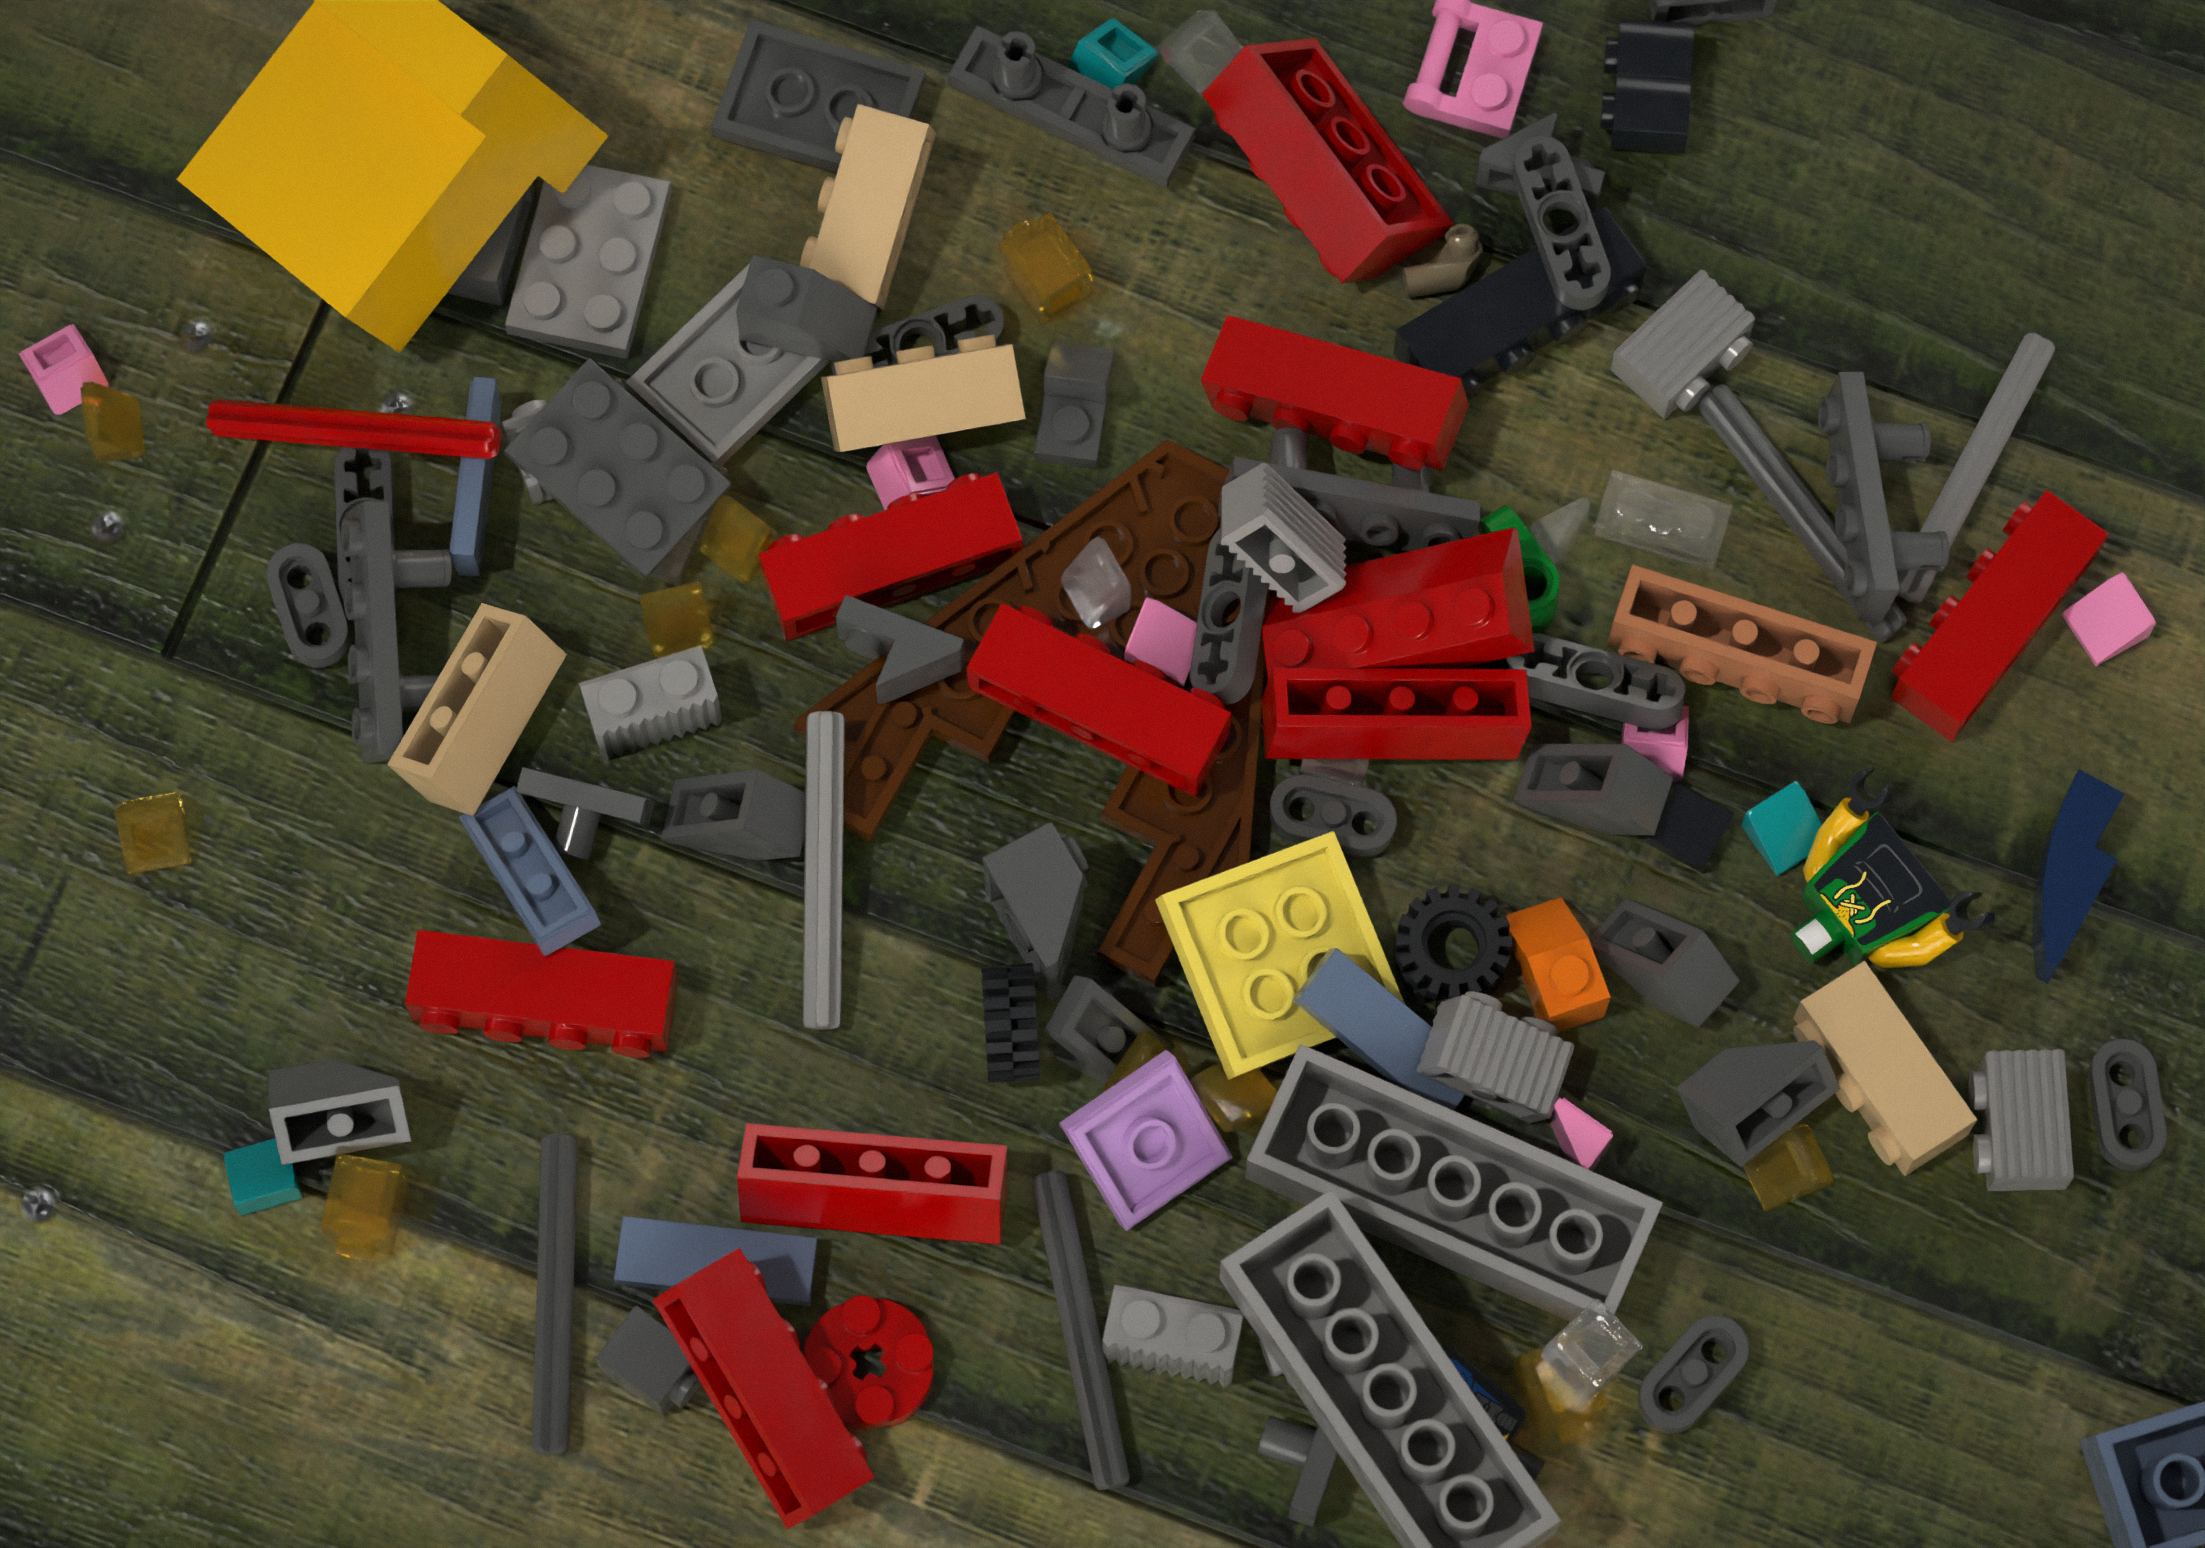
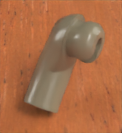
M1467 224L1454 225L1446 232L1445 239L1447 243L1434 263L1402 269L1407 298L1458 290L1467 283L1482 258V244L1479 241V233L1474 227Z

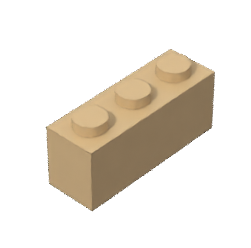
M857 104L854 118L845 117L838 132L835 152L843 155L836 178L827 176L820 192L817 211L825 215L818 238L809 236L801 256L800 266L818 271L876 306L878 310H884L936 136V132L929 124Z
M991 334L958 340L959 353L935 357L933 345L896 351L897 364L873 368L871 356L834 362L836 374L821 377L834 451L844 452L1026 419L1013 344L996 346L995 335Z
M481 603L387 765L429 802L474 816L567 654L527 616Z
M1865 960L1800 1001L1793 1018L1797 1023L1793 1029L1798 1042L1815 1040L1823 1047L1840 1087L1835 1093L1848 1111L1854 1112L1858 1110L1872 1130L1868 1132L1869 1141L1885 1164L1890 1166L1895 1163L1902 1174L1906 1176L1969 1135L1977 1118Z

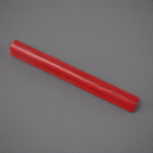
M217 399L209 404L206 417L207 428L214 435L221 437L484 459L496 457L499 454L502 441L501 429L492 421Z

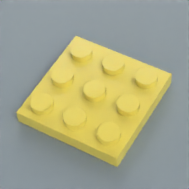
M1334 831L1165 893L1155 900L1228 1080L1296 1054L1300 1044L1313 1048L1337 1039L1336 1036L1292 1001L1330 949L1338 948L1404 1003Z

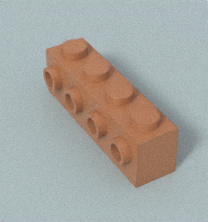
M1632 564L1613 620L1607 647L1617 649L1619 655L1653 664L1657 662L1679 669V674L1682 677L1698 684L1713 685L1717 681L1739 688L1740 693L1744 697L1757 703L1775 704L1777 701L1799 707L1803 715L1820 723L1834 724L1839 720L1850 724L1877 642Z

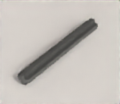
M1720 384L1712 388L1700 399L1698 404L1699 411L1856 612L1854 597H1848L1845 592L1844 570L1848 557L1845 542H1839L1837 539L1835 524L1729 387ZM1893 601L1882 622L1863 621V623L1877 641L1885 642L1898 635L1905 628L1907 617L1895 601Z
M563 1133L548 1134L541 1140L532 1447L536 1454L543 1456L564 1455L569 1450L578 1144L573 1135Z
M1063 1171L1045 1172L1033 1177L1032 1187L1094 1484L1098 1490L1117 1489L1129 1483L1130 1475L1067 1176Z

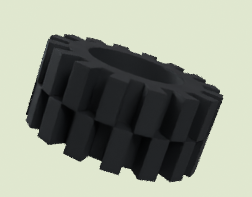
M1448 885L1447 892L1440 894L1437 887L1430 889L1426 892L1425 899L1420 901L1417 897L1409 904L1407 914H1402L1398 923L1394 945V963L1396 970L1400 969L1402 973L1401 982L1406 989L1412 986L1416 990L1415 998L1425 1003L1427 998L1435 1000V1008H1438L1442 1001L1465 995L1468 991L1489 995L1493 988L1497 990L1501 985L1504 974L1508 969L1512 950V936L1508 934L1510 924L1506 915L1502 917L1498 915L1499 905L1492 898L1487 903L1480 899L1481 891L1470 888L1469 894L1459 893L1460 885ZM1445 926L1462 927L1475 938L1478 954L1475 960L1465 968L1458 970L1445 969L1436 964L1429 954L1428 940L1431 935Z
M1033 963L981 966L988 1083L1041 1080Z

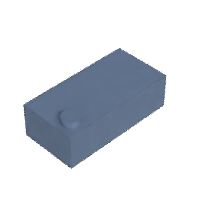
M2205 1401L2079 1440L2114 1548H2193L2205 1544Z

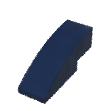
M2080 769L2077 771L2052 822L2039 864L2033 900L2032 942L2036 978L2047 984L2118 860L2095 846L2124 793Z

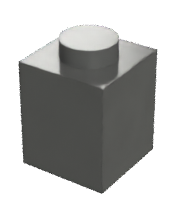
M636 1305L596 1357L601 1372L663 1417L673 1404L679 1408L685 1406L701 1385L700 1380L671 1331Z

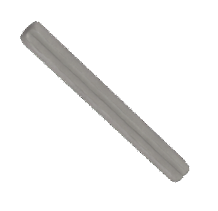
M2028 333L2024 336L1920 532L1945 531L1949 540V550L2053 356L2055 345L2050 340L2042 338L2036 333ZM1899 570L1897 577L1900 590L1897 596L1910 603H1920L1938 571Z
M816 711L809 713L806 718L802 1023L805 1028L812 1030H832L839 1028L841 1024L845 718L843 714L832 711Z

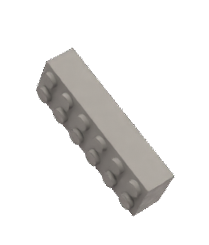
M1302 1044L1298 1047L1247 1158L1245 1179L1304 1205L1311 1203L1332 1189L1359 1229L1603 1337L1608 1332L1663 1204L1659 1200Z
M1332 1189L1221 1260L1220 1281L1402 1548H1537L1555 1536L1561 1522L1560 1518Z

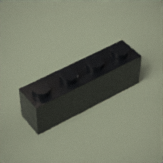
M1603 207L1591 214L1611 269L1607 293L1598 305L1590 309L1576 310L1562 304L1553 292L1538 248L1535 247L1396 329L1393 353L1399 362L1461 378L1467 400L1469 401L1484 388L1483 382L1504 371L1506 375H1512L1522 370L1534 360L1537 350L1554 340L1558 344L1569 342L1586 329L1589 319L1606 309L1611 314L1619 312L1633 303L1641 293L1640 289L1642 288L1647 264L1608 209ZM1579 222L1557 235L1567 236L1574 233L1579 227ZM1579 249L1569 253L1572 260V272L1567 282L1578 281L1582 289L1590 288L1592 276L1595 273L1585 275L1582 272L1577 259Z

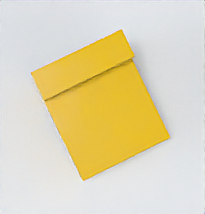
M314 0L311 7L189 162L177 180L345 318L400 353L537 176L564 194L608 138V135L438 0Z

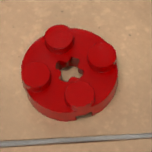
M857 1295L849 1298L845 1303L833 1307L814 1325L804 1346V1358L814 1375L820 1377L829 1387L833 1396L834 1409L844 1426L851 1430L868 1431L867 1428H881L887 1425L891 1427L906 1421L922 1406L933 1384L934 1352L925 1327L908 1309L887 1299ZM873 1348L880 1350L883 1353L880 1363L886 1368L884 1374L878 1377L875 1374L869 1373L863 1380L857 1378L854 1375L857 1363L852 1357L859 1350L868 1353Z

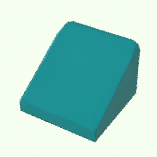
M1112 17L1079 40L1067 68L1114 90L1120 84L1129 83L1134 85L1157 60L1159 52Z
M1798 781L1789 784L1747 811L1741 824L1742 829L1776 877H1779L1807 859L1816 832L1822 826L1807 794Z
M276 1138L223 1153L232 1200L240 1216L303 1198L295 1164L281 1165Z

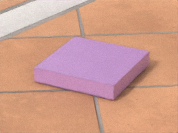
M1167 1050L1059 1123L1118 1224L1126 1231L1233 1158L1175 1056Z

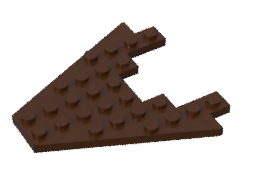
M1166 439L923 623L964 639L966 661L960 672L890 702L879 704L876 683L887 659V656L881 655L879 659H875L798 717L793 725L794 734L805 740L806 718L809 713L832 711L843 714L845 718L844 829L871 843L873 842L932 736L989 764L1018 712L969 689L967 666L1001 603L1016 610L1020 606L1036 609L1052 620L1054 628L1072 637H1075L1078 633L1090 635L1108 646L1111 651L1110 655L1123 661L1127 643L1146 597L1160 601L1197 623L1208 547L1215 533L1221 528V516H1218L1219 496L1229 470ZM1269 583L1267 588L1263 620L1270 602L1271 590H1269ZM1240 598L1233 600L1225 608L1222 615V627L1230 625L1238 617L1241 609ZM1262 629L1253 684L1241 700L1225 705L1224 709L1231 712L1230 734L1197 797L1195 798L1128 765L1101 812L1102 822L1154 847V850L1099 947L1097 956L1098 959L1153 987L1157 984L1175 951L1155 900L1165 893L1249 863L1265 669ZM1190 674L1184 688L1178 685L1175 686L1190 692L1191 688H1194L1191 684Z

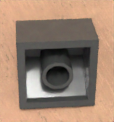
M1051 821L983 857L985 894L1025 963H1033L1034 980L1047 1002L1059 997L1084 913L1083 890L1089 887L1083 871L1088 869V865L1081 849L1071 835L1061 839Z

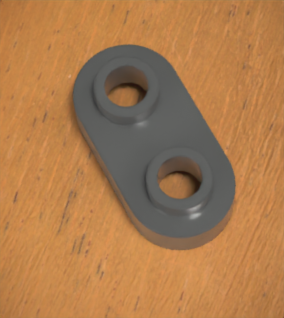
M303 543L287 545L272 556L266 570L267 583L286 642L292 655L302 664L316 668L330 666L345 655L351 641V631L327 559L317 548ZM308 574L312 577V580L307 587L295 589L290 586L295 576ZM326 630L330 633L328 641L322 645L316 646L308 642L309 637L315 631Z
M1300 774L1290 776L1280 782L1271 796L1270 819L1274 829L1283 838L1295 843H1302L1334 831L1344 854L1357 857H1371L1383 852L1391 844L1395 835L1397 824L1395 808L1385 795L1376 790ZM1304 804L1311 808L1313 816L1308 820L1299 821L1294 819L1289 811L1295 805ZM1365 818L1372 821L1376 829L1369 835H1360L1354 831L1352 824L1358 819Z
M2115 1039L2107 1042L2097 1051L2088 1068V1083L2099 1149L2110 1164L2122 1170L2137 1171L2150 1166L2158 1158L2167 1140L2156 1062L2145 1046L2130 1039ZM2118 1067L2126 1070L2131 1077V1084L2127 1086L2115 1084L2110 1078V1069ZM2123 1130L2135 1132L2140 1138V1147L2136 1149L2125 1147L2119 1139V1132Z
M1719 1315L1706 1316L1694 1322L1644 1378L1638 1393V1408L1643 1419L1652 1428L1664 1433H1679L1692 1427L1742 1371L1749 1355V1343L1744 1330L1735 1321ZM1708 1343L1720 1345L1725 1352V1359L1720 1363L1708 1362L1702 1355V1347ZM1664 1391L1676 1392L1682 1399V1407L1677 1411L1665 1410L1659 1403V1395Z

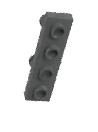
M977 25L948 74L950 86L1165 188H1168L1195 139L1194 127L1147 106L1144 92L1136 85L1129 83L1120 84L1113 90L1035 53L1033 39L1023 32H1009L1004 37H1001Z
M1839 372L1828 395L1822 396L1820 399L1818 426L1822 434H1828L1830 452L1826 465L1827 481L1831 488L1837 489L1839 502L1835 517V531L1838 541L1845 542L1848 557L1844 570V587L1847 596L1854 597L1858 621L1882 622L1900 590L1896 570L1943 571L1945 569L1944 565H1947L1949 559V540L1945 531H1893L1888 523L1878 462L1916 461V463H1924L1929 455L1931 445L1930 430L1927 423H1875L1870 415L1864 372Z
M1281 428L1273 434L1270 443V463L1234 456L1224 485L1261 463H1266L1346 540L1368 543L1373 546H1384L1406 551L1418 550L1473 537L1480 522V502L1429 493L1430 467L1423 466L1421 470H1410L1392 462V486L1307 470L1308 435L1297 428ZM1221 493L1219 496L1218 516H1221Z
M363 501L348 512V519H344L341 526V549L344 557H351L352 582H348L345 587L344 606L347 619L354 620L356 645H351L349 649L348 672L351 682L358 683L360 708H355L353 711L352 737L355 746H362L363 763L389 762L403 738L402 715L418 713L439 675L402 676L399 670L395 588L446 587L451 581L452 565L448 550H395L391 544L389 501Z

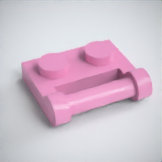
M1436 0L1432 10L1436 21L1416 83L1408 86L1403 101L1404 107L1414 114L1502 139L1510 136L1542 33L1543 23L1474 4L1470 0ZM1462 28L1476 32L1457 95L1452 97L1442 94L1439 89L1458 29Z

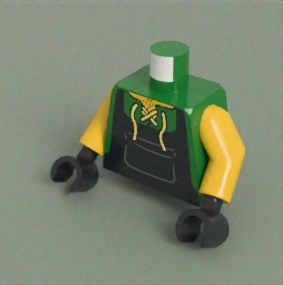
M1874 767L1860 771L1853 777L1850 782L1852 798H1844L1818 829L1803 868L1807 885L1801 899L1813 917L1790 933V938L1802 957L1811 964L1838 946L1854 966H1857L1864 960L1867 964L1872 962L1882 969L1924 966L1962 940L1963 930L1983 931L1994 923V913H1985L1978 917L1975 922H1971L1968 918V905L1973 900L1980 898L1983 893L1965 891L1956 895L1951 901L1881 813L1878 811L1869 818L1868 808L1886 803L1894 794L1893 783L1888 784L1881 791L1878 798H1872L1865 792L1864 782L1873 773Z

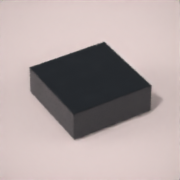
M1677 784L1662 811L1655 835L1648 836L1646 843L1703 873L1729 827L1734 813Z

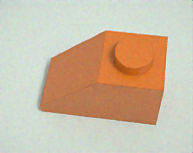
M1562 897L1507 914L1506 917L1510 924L1508 934L1512 936L1511 951L1536 1018L1556 1026L1559 1030L1558 1033L1604 1018L1611 996L1589 938Z

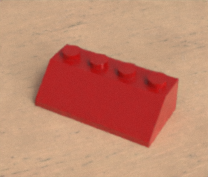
M1316 38L1246 45L1202 93V96L1215 112L1214 117L1217 124L1227 134L1233 136L1249 158V165L1254 174L1270 186L1284 205V213L1288 220L1304 232L1318 251L1322 266L1328 273L1338 278L1341 284L1377 278L1445 235L1455 225Z
M1515 527L1348 565L1343 569L1347 573L1343 578L1347 582L1343 589L1302 613L1292 612V605H1284V598L1277 597V591L1273 590L1262 623L1268 681L1273 668L1459 669L1535 652L1519 533Z

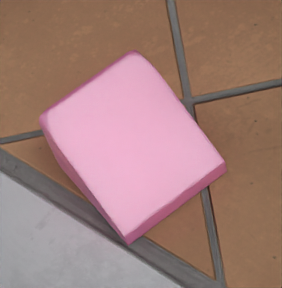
M70 324L19 353L46 402L56 415L65 413L108 388V381L74 324Z
M936 435L883 444L866 465L884 510H887V506L897 498L915 493L926 497L946 490L947 485L955 480Z
M2123 572L2108 579L2062 613L2064 620L2095 667L2148 638L2156 624L2149 609Z
M1146 597L1127 643L1124 661L1131 665L1136 660L1149 663L1167 676V682L1184 688L1190 674L1197 623L1160 601Z
M1683 706L1681 718L1673 726L1666 729L1651 730L1623 722L1621 744H1627L1673 777L1672 782L1681 781L1688 749L1689 706Z
M1559 1098L1553 1106L1554 1110L1549 1123L1567 1161L1593 1172L1609 1149L1613 1137L1612 1131L1565 1098Z

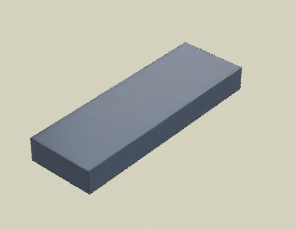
M474 377L473 381L470 382L466 419L492 421L499 428L502 399L496 378ZM461 457L449 550L455 571H458L459 575L481 577L495 457L492 459Z
M513 786L479 805L474 816L463 814L459 818L467 834L545 957L597 928L601 923L593 907L520 793L516 792L517 788Z
M1338 948L1330 949L1292 1001L1392 1084L1454 1111L1465 1094L1417 1073V1066L1421 1062V1055L1425 1050V1043L1429 1038V1031L1432 1027Z
M623 1216L614 1281L616 1285L668 1290L740 1247L747 1261L752 1262L763 1275L766 1283V1293L771 1302L810 1306L819 1242L816 1237Z

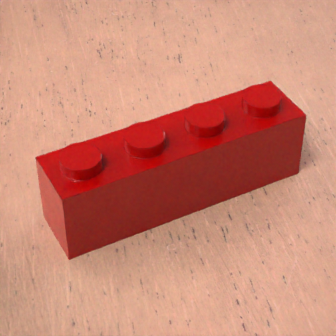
M1231 315L1226 316L1201 377V382L1211 407L1228 419L1247 421L1248 417L1271 423L1276 430L1286 427L1297 428L1305 433L1329 439L1334 446L1349 453L1361 454L1364 450H1369L1387 455L1395 464L1410 470H1421L1423 466L1440 471L1444 470L1469 407L1461 378Z
M996 472L984 477L981 474L972 473L953 480L947 485L946 490L926 497L915 493L897 498L887 506V510L864 518L861 514L843 516L830 523L826 531L805 538L801 534L784 536L772 542L768 546V550L758 553L763 580L787 642L837 625L836 615L845 595L884 609L992 572L1023 548V538L998 473Z
M2049 490L2044 492L2034 506L2024 501L2017 508L2002 530L2003 533L2009 536L2008 540L1997 554L1987 548L1980 555L1966 576V579L1973 583L1960 600L1950 595L1944 601L1929 623V626L1936 630L1923 648L1913 642L1892 670V673L1899 679L1891 699L1952 743L2098 557L2109 535L2108 532Z
M1001 603L967 666L969 689L1195 798L1197 797L1230 734L1231 712L1224 709L1225 704L1218 697L1199 688H1191L1190 692H1187L1167 682V676L1149 663L1136 660L1131 665L1110 655L1111 651L1108 646L1090 635L1078 633L1075 637H1072L1054 628L1052 620L1036 609L1020 606L1016 610Z
M1273 668L1261 700L1266 759L1517 760L1532 728L1526 669Z
M417 930L405 1005L412 1021L420 1022L419 1027L432 1033L456 1034L459 1027L484 1030V1036L502 1042H520L523 1035L546 1037L548 1038V1044L561 1049L583 1050L586 1048L587 1043L611 1045V1050L622 1056L647 1058L650 1056L651 1050L667 1052L679 978L675 963L671 960L561 947L544 957L537 944Z
M746 1123L737 1174L740 1221L1001 1244L1008 1193L1007 1145Z
M740 1247L652 1299L787 1529L814 1516L875 1478L867 1465V1454L863 1445L856 1436L847 1431L833 1407L834 1401L829 1387L820 1377L814 1375L800 1351V1342L796 1331L788 1321L780 1317L766 1293V1283L763 1275L752 1262L747 1261Z

